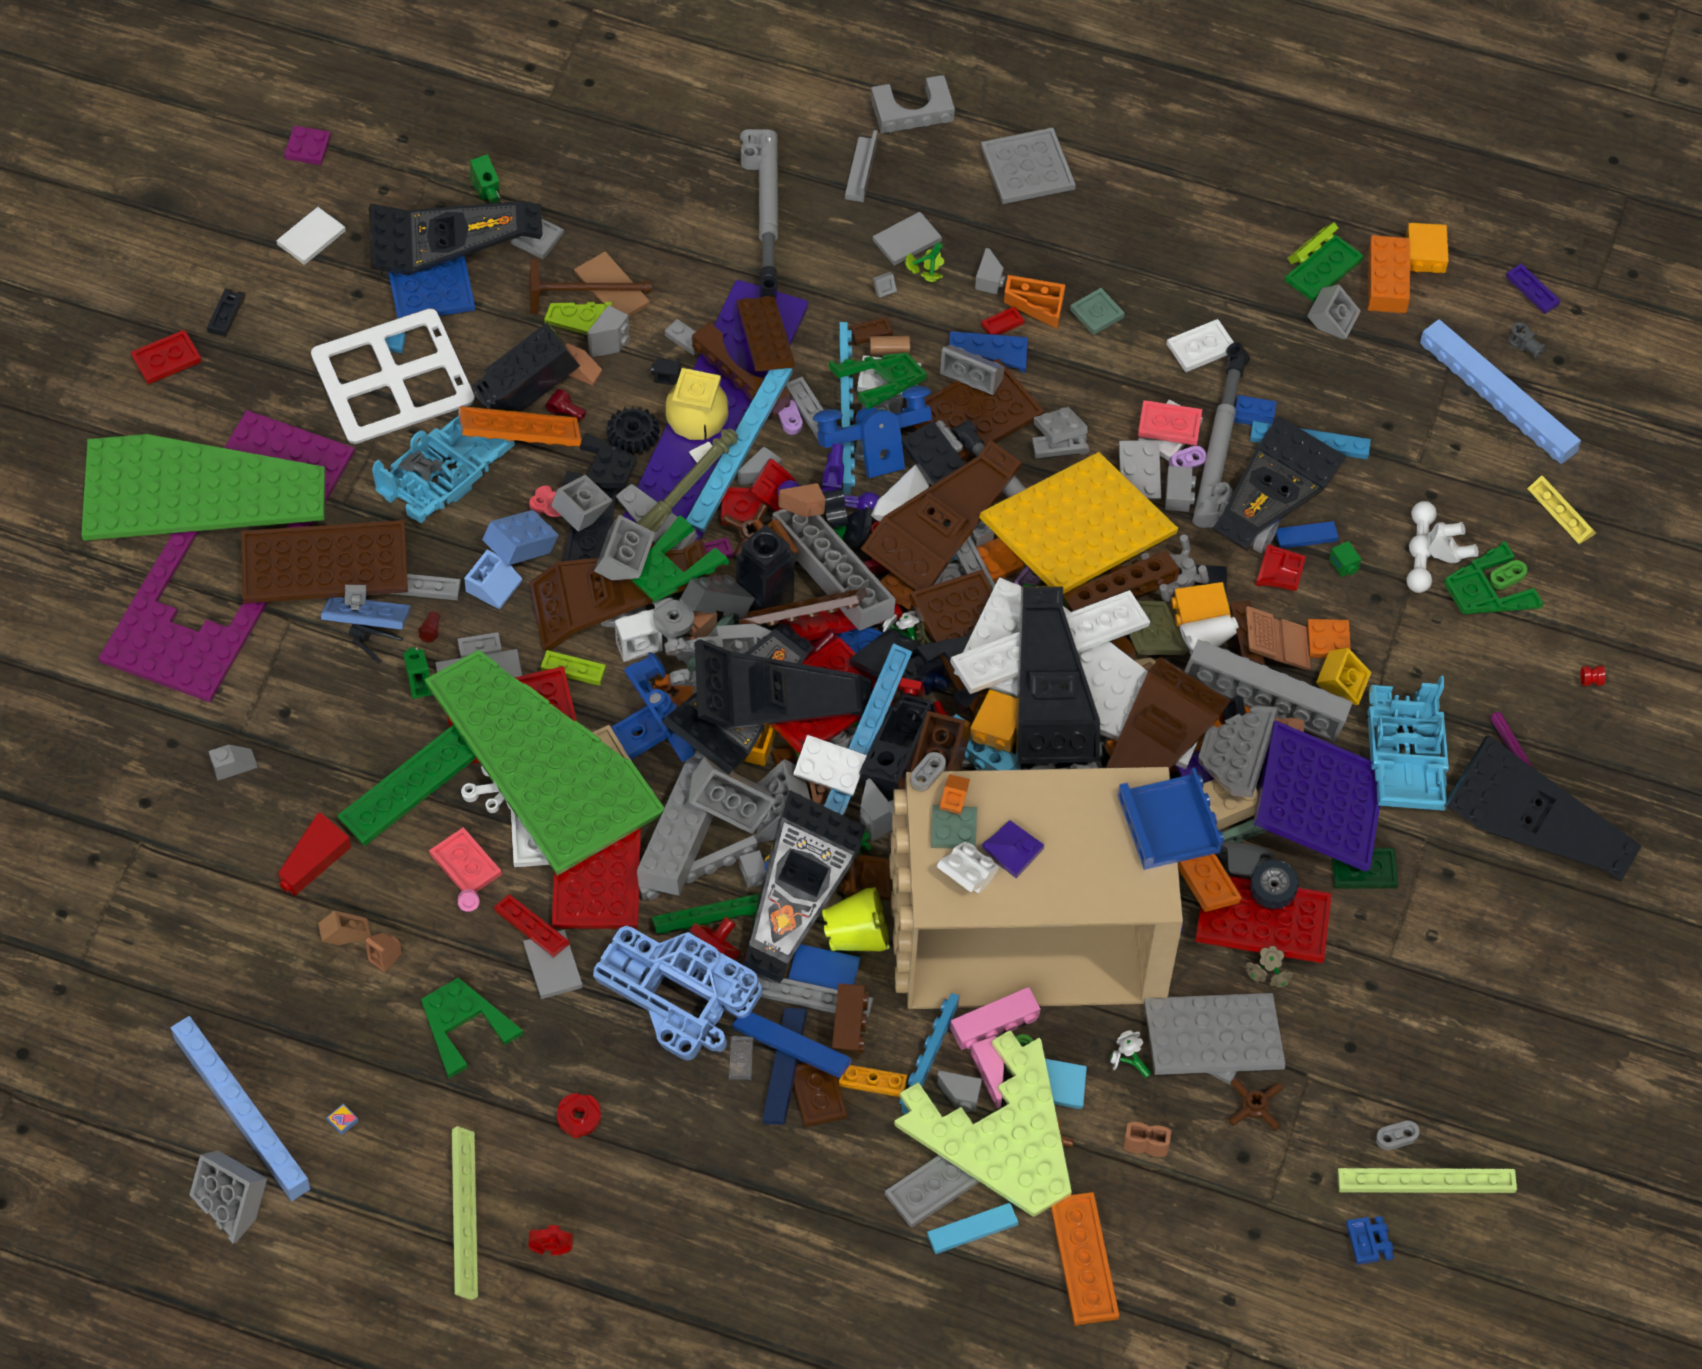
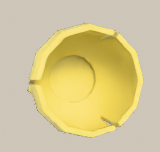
M686 368L681 369L678 382L669 392L665 403L667 422L676 434L689 440H704V424L707 439L721 431L728 420V399L719 385L721 381L720 375Z

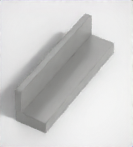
M878 130L873 131L872 139L858 138L845 193L846 200L864 202L877 147Z

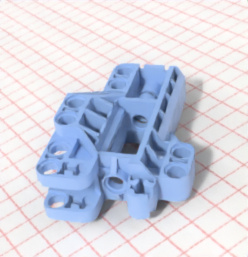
M621 927L612 939L613 942L609 944L603 953L601 961L595 966L593 974L598 983L649 1011L660 1045L665 1050L686 1061L694 1059L702 1046L711 1051H724L727 1046V1039L723 1031L713 1025L721 1019L723 1011L737 1018L747 1017L763 993V988L760 982H758V977L754 971L718 952L715 947L688 932L658 943L632 927ZM664 977L709 1001L699 1018L654 994ZM758 987V992L753 995L756 988ZM744 1007L746 1008L745 1011L741 1010L740 1012H738V1010L743 1009ZM673 1034L671 1041H663L665 1035ZM711 1037L714 1039L720 1038V1042L714 1044ZM689 1044L692 1046L688 1052H681L684 1045Z

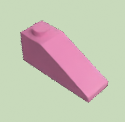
M993 1036L972 1044L971 1056L996 1109L1001 1108L1002 1095L997 1088L998 1085L1003 1083L1004 1061L991 1044L992 1040L997 1038Z

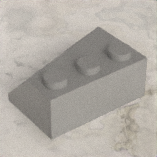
M786 759L782 760L757 783L766 788L776 799L757 827V834L754 835L757 843L774 840L785 798L789 790L810 799L806 780L793 776L796 765Z
M220 1151L200 1154L189 1195L205 1213H210L217 1221L215 1224L220 1230L224 1229L229 1235L228 1239L234 1244L256 1220L267 1178Z

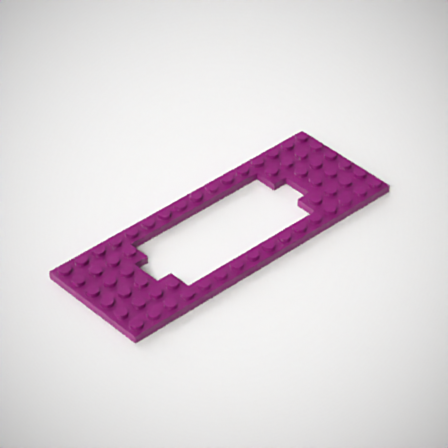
M246 410L224 447L225 449L325 467V504L355 453L354 447ZM315 521L289 523L286 528L313 526ZM200 531L173 533L98 659L100 663L211 703L268 602L242 603L229 627L206 619L200 631L197 632L173 623L178 613L177 608L160 603L158 600Z

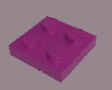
M294 126L284 153L285 159L322 165L331 139V132Z

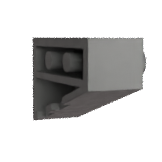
M725 574L691 579L680 599L694 611L715 614L716 611H723L725 616L736 613L739 618H742L748 612L755 598L738 585L732 576Z

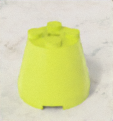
M866 888L822 910L824 921L827 922V925H824L825 935L827 938L831 937L829 939L831 951L881 952L890 947L887 924H885L882 911L883 907L876 888Z

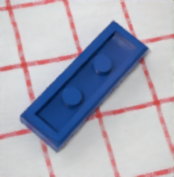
M1334 521L1278 528L1275 534L1278 547L1282 549L1338 542L1339 538Z

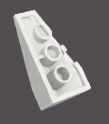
M916 464L887 493L878 499L871 514L872 517L881 521L885 515L929 487L928 480Z

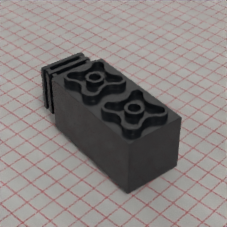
M545 323L484 369L486 375L483 376V379H479L476 384H472V387L485 409L515 410L520 412L579 368L580 364L559 335L548 323Z
M764 525L741 544L742 552L736 556V583L755 598L748 611L783 605L794 601L795 555L790 550V544L770 527Z
M901 693V699L897 701L898 705L896 704L895 707L890 706L859 771L863 793L866 780L869 778L888 802L894 800V789H905L906 772H910L927 711L936 713L933 701Z

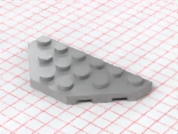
M1257 705L1250 708L1249 713L1243 716L1238 714L1225 720L1224 725L1217 728L1213 726L1206 732L1198 756L1199 764L1232 796L1253 797L1269 745L1273 723L1278 715L1277 707Z

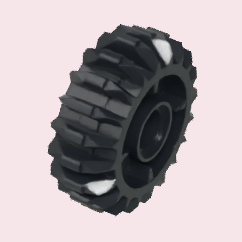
M633 405L631 409L624 407L623 411L617 409L616 415L612 414L611 420H608L606 428L608 441L617 448L628 453L632 452L633 455L636 452L642 455L643 450L649 452L650 447H655L660 433L658 419H655L654 413L650 414L648 409L642 411L641 406L635 409Z

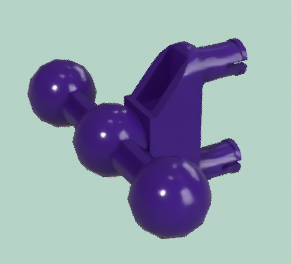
M832 444L831 453L827 455V462L821 475L822 492L841 489L845 468L844 463H842L844 449L842 444ZM793 480L782 482L777 490L778 498L779 490L799 487L800 485ZM865 492L859 497L844 495L845 507L856 508L858 511L862 509L864 511L865 507L868 506L873 510L879 496L873 492Z

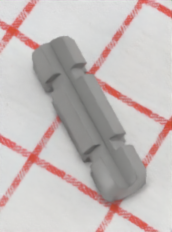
M941 420L936 422L935 424L957 453L962 451L963 444L956 440L957 437L946 427L945 423Z

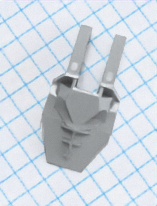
M756 624L716 626L709 637H698L686 642L681 638L665 643L666 655L695 657L694 642L701 639L728 651L744 654L772 631ZM681 669L669 674L671 685L697 686L696 671L690 672L688 669Z

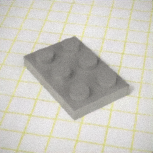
M1159 440L1119 441L1120 473L1147 499L1161 500Z

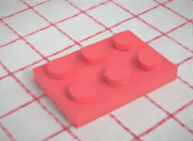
M1144 400L1138 437L1197 446L1202 409Z
M464 827L429 850L431 857L461 891L471 889L477 892L502 875L499 867Z

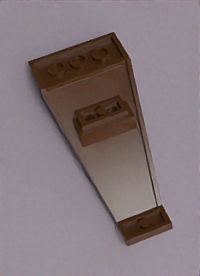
M990 440L978 457L885 515L861 550L916 591L934 585L980 523V513L992 507L1023 463ZM934 508L935 513L933 515H930V510ZM950 520V525L946 527L945 522Z
M697 539L684 549L669 550L664 555L685 572L706 555L704 541ZM599 558L556 562L529 582L542 648L545 651H551L578 631L640 608L653 601L630 579L610 580L595 572L594 570ZM705 573L697 578L709 577L711 573L708 575ZM685 583L682 586L678 587V591L670 595L685 590L688 584Z
M1160 657L1148 671L1105 768L1169 767L1170 771L1213 726L1231 700Z

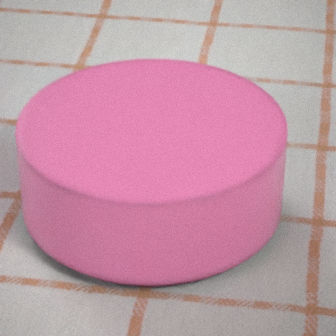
M466 889L459 893L458 905L460 909L470 912L479 906V896L476 891Z

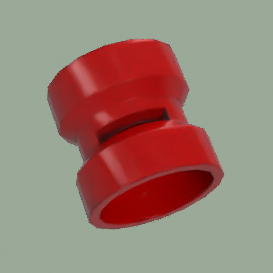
M1597 665L1592 669L1590 666H1582L1580 672L1582 686H1590L1591 684L1604 686V666Z

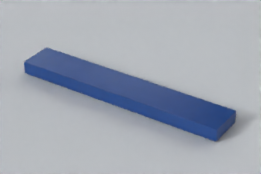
M752 1012L745 1018H737L732 1024L734 1030L837 1078H841L852 1063L850 1057Z

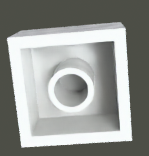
M654 609L644 610L638 614L623 616L615 620L616 644L623 662L648 655L647 652L656 653L663 651L662 633L653 624Z

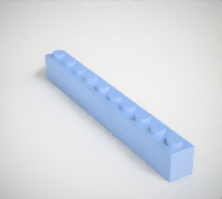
M1440 319L1423 331L1420 343L1426 350L1434 354L1440 362H1443L1454 374H1457L1468 386H1471L1482 398H1485L1496 410H1499L1506 416L1508 421L1520 428L1522 433L1535 441L1537 446L1542 447L1549 453L1551 458L1562 464L1578 452L1581 442L1578 437Z
M188 1016L172 1026L173 1038L291 1202L309 1191L310 1186L306 1175L191 1017Z

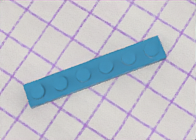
M1253 421L1250 442L1260 443L1272 424ZM1302 429L1347 457L1368 460L1371 439Z
M951 993L949 999H944L941 1006L943 1013L940 1018L936 1017L932 1028L935 1031L932 1036L929 1035L924 1045V1048L927 1049L924 1055H919L916 1063L918 1069L916 1073L912 1072L909 1078L908 1085L910 1087L917 1083L923 1087L950 1026V1022L958 1008L959 995ZM900 1099L899 1103L902 1104V1113H909L910 1111L902 1099Z

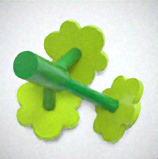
M937 242L932 250H927L925 256L917 260L909 253L905 261L907 269L916 274L920 271L917 264L924 262V268L930 270V272L921 273V276L926 281L936 282L937 279L943 278V275L934 272L938 270L939 266L944 264V259L940 253L943 245Z

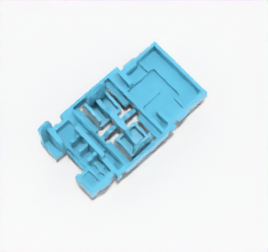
M458 415L441 430L435 428L428 435L423 430L417 432L411 439V449L391 464L390 472L384 469V465L380 460H377L372 468L376 491L384 496L385 500L389 503L393 502L397 497L409 503L405 507L407 516L422 523L435 510L445 508L444 502L447 504L452 501L456 503L472 489V484L483 476L482 470L488 472V465L504 455L515 443L506 439H488L486 437L462 435ZM417 451H421L424 458L432 462L435 459L441 461L442 467L441 471L431 472L430 480L426 481L422 479L421 473L415 470L413 472L406 471L398 467L399 464L411 453L415 454ZM442 457H444L445 459H447L448 457H450L451 460H446V461L444 462V464H443V458H442ZM457 462V468H453L451 471L447 468L448 464ZM440 473L443 477L438 476L437 484L432 482L433 477Z
M1440 676L1436 684L1422 683L1419 691H1415L1413 694V701H1410L1409 696H1406L1405 700H1399V695H1395L1394 700H1392V686L1371 685L1369 689V702L1371 706L1367 710V715H1369L1368 731L1372 762L1371 769L1375 770L1378 806L1445 811L1446 807L1444 805L1447 801L1446 773L1449 766L1444 712H1439V698L1444 689V676ZM1399 726H1403L1404 733H1398L1396 729ZM1407 726H1411L1412 730H1415L1414 733H1409ZM1399 744H1405V754H1399ZM1409 744H1412L1413 755L1410 754Z

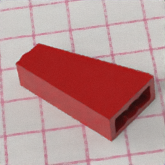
M319 812L280 869L278 875L281 888L285 892L290 891L296 896L351 848L350 838Z

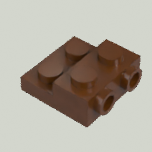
M858 854L844 875V880L841 882V892L845 893V899L866 888H876L880 900L888 901L891 898L889 859Z

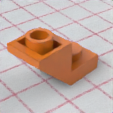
M949 774L939 809L961 815L970 779Z

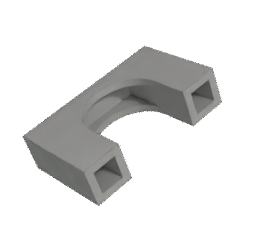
M945 76L926 78L925 91L929 103L915 110L905 109L896 103L890 84L871 87V102L881 133L954 121L955 108Z

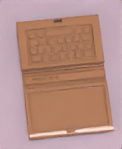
M1249 606L1246 607L1248 645L1251 652L1301 669L1311 670L1307 627L1285 619L1278 620L1273 618V614Z

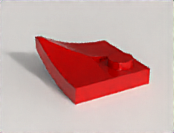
M770 458L748 492L774 512L782 510L778 506L777 490L779 485L786 480H793L795 482L796 480L781 465Z
M1267 544L1255 585L1279 587L1296 592L1306 556Z

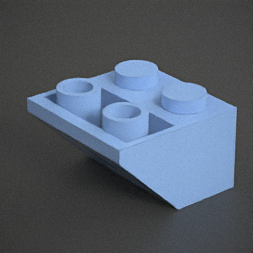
M489 550L485 551L464 578L467 593L499 610L522 582V578L511 565H507L497 554Z

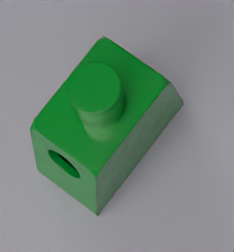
M488 154L470 160V180L480 199H488L490 203L500 201V182Z
M416 647L408 648L403 653L412 699L433 695L425 684V679L430 677L424 650L417 649ZM417 673L422 674V679L416 681L415 678Z

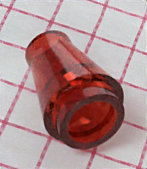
M428 613L427 618L418 630L421 640L433 642L438 637L440 619L438 613Z

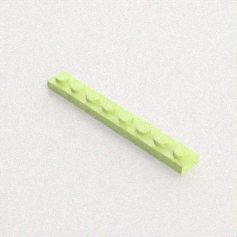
M457 1126L452 1129L455 1295L473 1300L478 1297L475 1135L473 1131Z
M1338 1168L1337 1171L1339 1192L1516 1193L1517 1191L1515 1169Z

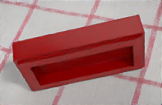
M1015 306L981 321L982 328L987 334L1001 335L1024 324V319Z

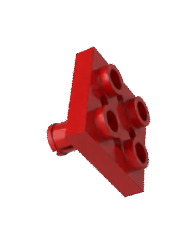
M728 917L724 918L716 931L709 926L694 924L690 929L697 938L712 945L718 952L729 958L737 959L741 954L738 949L725 940L736 926Z

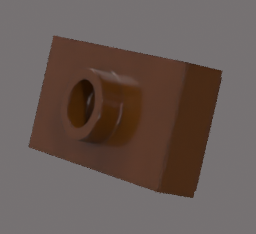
M887 317L850 326L856 345L870 342V336H893V330Z

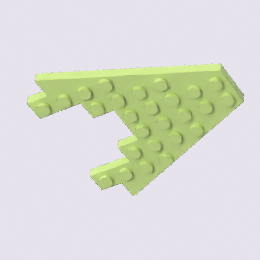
M1010 1030L992 1040L991 1043L1014 1076L998 1085L997 1088L1008 1105L975 1124L970 1121L962 1107L942 1117L921 1085L917 1083L900 1093V1098L910 1112L895 1120L894 1125L1035 1217L1069 1197L1072 1191L1041 1039L1038 1038L1022 1047Z

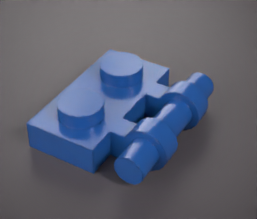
M1382 1216L1374 1218V1225L1370 1224L1369 1217L1347 1220L1346 1227L1357 1265L1378 1262L1380 1258L1378 1253H1384L1386 1261L1394 1259L1392 1253L1394 1250L1393 1244L1389 1242L1387 1234L1389 1229L1387 1224L1384 1223ZM1373 1234L1379 1235L1381 1243L1375 1242Z

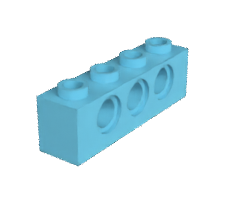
M957 714L953 716L955 718L963 719ZM970 735L963 760H968L977 770H1021V764L1016 763V755L1014 753L1004 750L999 751L992 746L978 744L971 740Z

